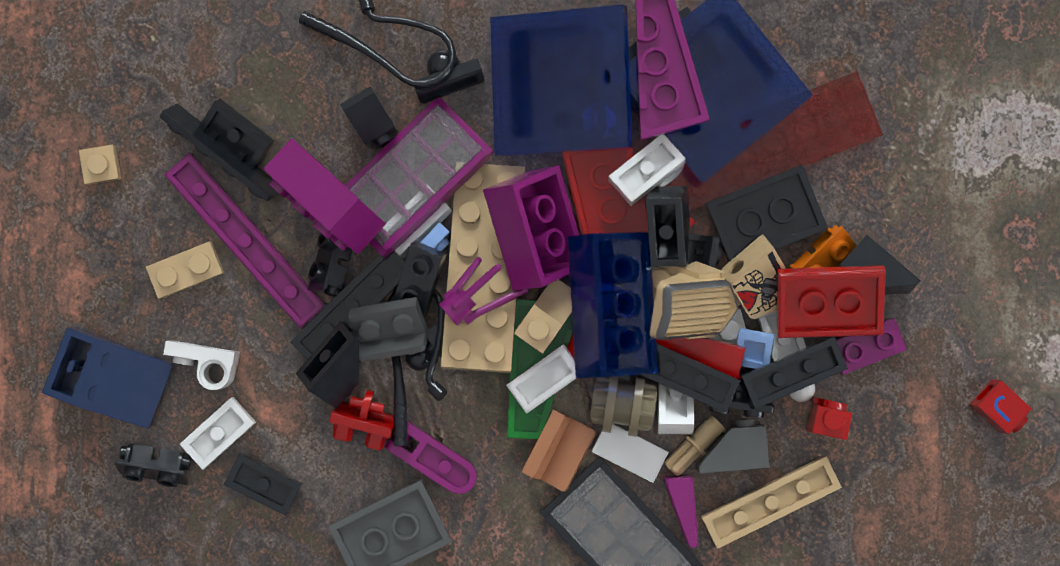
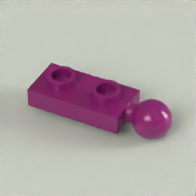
M895 318L884 320L883 335L843 336L836 339L848 368L840 372V375H845L907 350Z

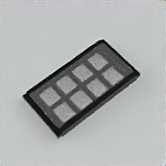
M601 456L571 482L566 492L562 491L540 512L545 520L589 566H703Z

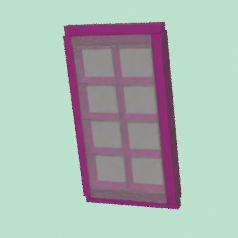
M440 97L435 101L433 100L345 184L349 190L387 223L369 242L383 258L393 253L495 153Z

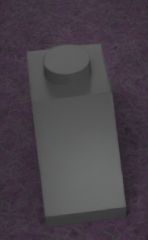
M756 418L735 420L736 426L726 427V431L722 432L705 452L706 455L699 459L696 463V471L699 473L770 468L766 426L757 424Z

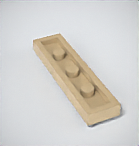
M822 456L702 515L701 518L718 549L842 487L827 456Z

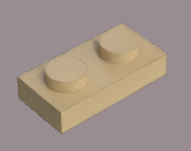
M211 241L146 266L158 299L165 298L225 274Z

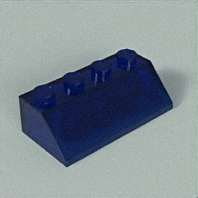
M648 232L592 233L568 236L576 378H603L658 373L656 338L650 336L654 298Z

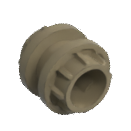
M611 371L609 378L598 377L595 379L589 420L594 424L603 425L602 432L611 433L612 423L629 426L628 436L637 437L638 430L649 431L652 429L657 399V388L654 384L645 383V377L636 375L634 385L619 383V373Z

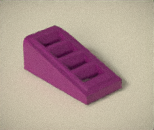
M689 474L663 476L665 487L685 541L690 548L697 547L699 542L693 478Z

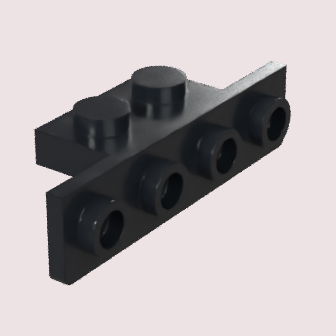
M221 98L214 101L202 122L178 103L162 111L159 117L167 123L171 131L194 144L195 149L199 153L209 156L217 162L226 174L237 178L245 184L254 196L270 201L279 194L269 184L273 178L258 167L274 140Z

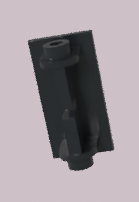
M320 233L317 241L319 250L316 261L313 262L308 273L310 280L308 290H324V294L336 297L338 291L343 289L348 269L337 264V261L340 259L349 262L353 250L347 246L342 251L330 239H327Z
M130 443L128 446L121 447L119 458L124 461L115 460L119 474H122V477L127 480L140 482L143 481V478L157 480L158 484L166 487H177V484L188 485V480L183 470H189L191 457L185 456V452L160 449L158 461L152 460L155 451L154 447Z

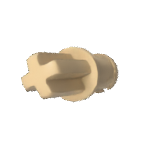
M710 414L693 432V435L688 436L686 434L684 436L686 440L665 460L666 467L676 476L681 475L701 454L703 456L706 455L704 451L726 429Z

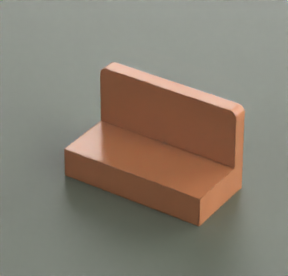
M553 410L522 473L534 479L542 480L558 490L566 492L596 435V431L559 411Z

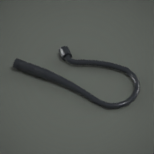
M359 0L362 13L367 15L372 21L412 26L442 38L449 51V60L442 72L430 79L413 80L405 76L368 45L338 26L325 22V20L317 18L306 11L299 18L300 24L365 54L387 69L400 81L412 87H428L438 84L449 75L455 65L456 50L453 40L445 31L419 20L376 15L374 13L375 6L373 0Z
M396 289L390 295L387 302L393 301ZM435 289L433 296L438 305V328L425 380L429 387L428 392L437 401H440L446 396L447 390L438 381H433V372L443 343L445 311L439 305L443 301L442 296ZM400 356L392 357L394 379V446L403 447L408 446L407 399Z

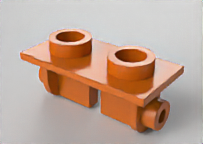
M834 225L832 228L828 227L811 245L816 251L813 254L805 251L789 268L838 267L857 245L842 226Z

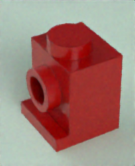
M813 397L806 431L847 440L852 413L846 411L848 404Z

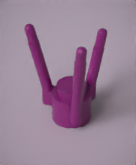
M477 257L456 284L443 295L445 299L439 305L456 325H459L463 320L469 325L477 317L527 293L529 289L512 291L472 311L471 309L476 304L470 297L501 269L500 264L494 265L469 289L464 291L462 287L482 262V259Z

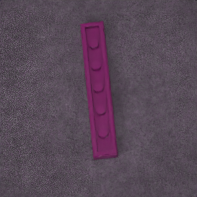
M189 152L164 174L168 181L300 329H303L327 306L314 291L308 290L309 285L192 153Z

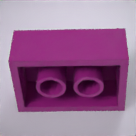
M293 138L286 143L263 169L273 178L269 183L270 186L284 198L286 197L306 219L308 218L321 234L330 239L342 251L348 246L355 253L359 254L387 224Z
M559 165L530 170L483 190L512 290L544 287L588 265Z

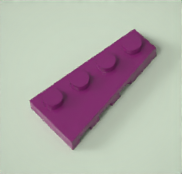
M635 0L640 141L708 122L710 118L675 0Z

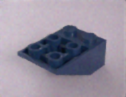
M67 327L42 393L71 405L149 429L174 364L82 328Z

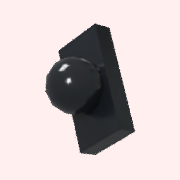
M446 49L437 50L431 54L427 62V72L429 75L417 80L430 79L442 72L448 63L449 51ZM456 55L453 69L441 82L428 87L414 88L420 103L424 104L438 97L441 98L483 83L485 79L478 58L460 64V60Z

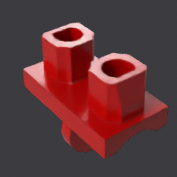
M367 390L364 399L351 396L349 403L343 401L337 409L335 408L331 412L329 422L333 423L334 439L345 442L351 441L354 430L367 432L364 445L367 448L380 451L387 438H390L393 432V415L383 412L385 404L373 402L374 391Z

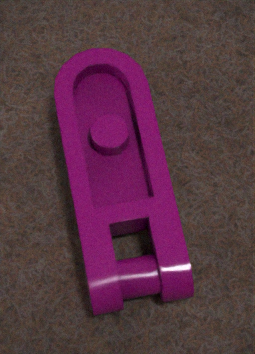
M407 420V439L409 441L412 437L420 442L412 453L405 446H394V438H389L384 446L392 454L455 494H464L470 491L477 480V471L470 461L421 430L409 420Z

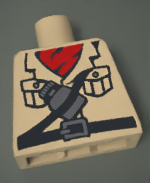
M763 234L722 268V271L726 272L725 280L729 281L733 288L738 306L741 305L750 319H757L777 310V269H786L774 247Z

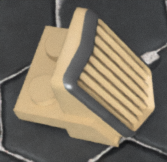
M697 261L686 266L651 267L650 265L642 316L643 322L651 324L650 336L658 340L713 338L715 334L721 333L738 310L733 288L730 282L725 280L726 272Z

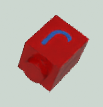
M992 379L969 404L998 432L1010 434L1011 431L1013 433L1019 431L1028 421L1026 415L1032 410L1002 380Z

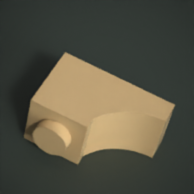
M559 279L548 284L514 334L543 354L583 296Z

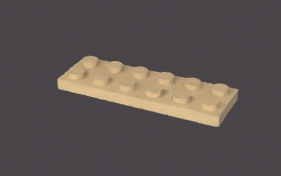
M456 162V172H457L465 163H463V162ZM484 164L454 193L447 292L456 284L477 257H480L482 262L462 287L464 291L469 289L494 265H501L500 271L470 297L476 304L471 309L472 311L512 291H516L512 290L483 190L525 173V167ZM516 299L477 317L469 325L464 320L459 325H456L445 312L441 368L511 373Z

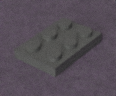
M422 479L328 526L347 566H405L452 542V538Z

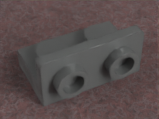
M417 297L350 308L348 318L355 336L359 340V362L380 360L400 355H412L425 351L428 327Z

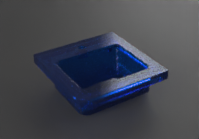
M706 0L681 20L710 120L664 135L686 158L685 164L701 184L813 96L737 0ZM636 55L616 71L614 76L639 106ZM745 120H749L750 126L742 130L740 124Z
M621 4L490 17L495 156L632 148L627 6ZM610 72V83L608 84V73Z

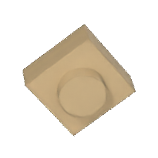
M115 145L79 150L84 184L92 185L121 180Z

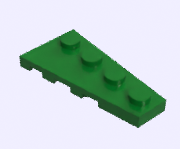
M516 299L514 332L537 300ZM578 302L543 354L514 334L510 382L563 344L567 347L582 302ZM509 390L507 438L539 439L548 421L555 394L526 414Z

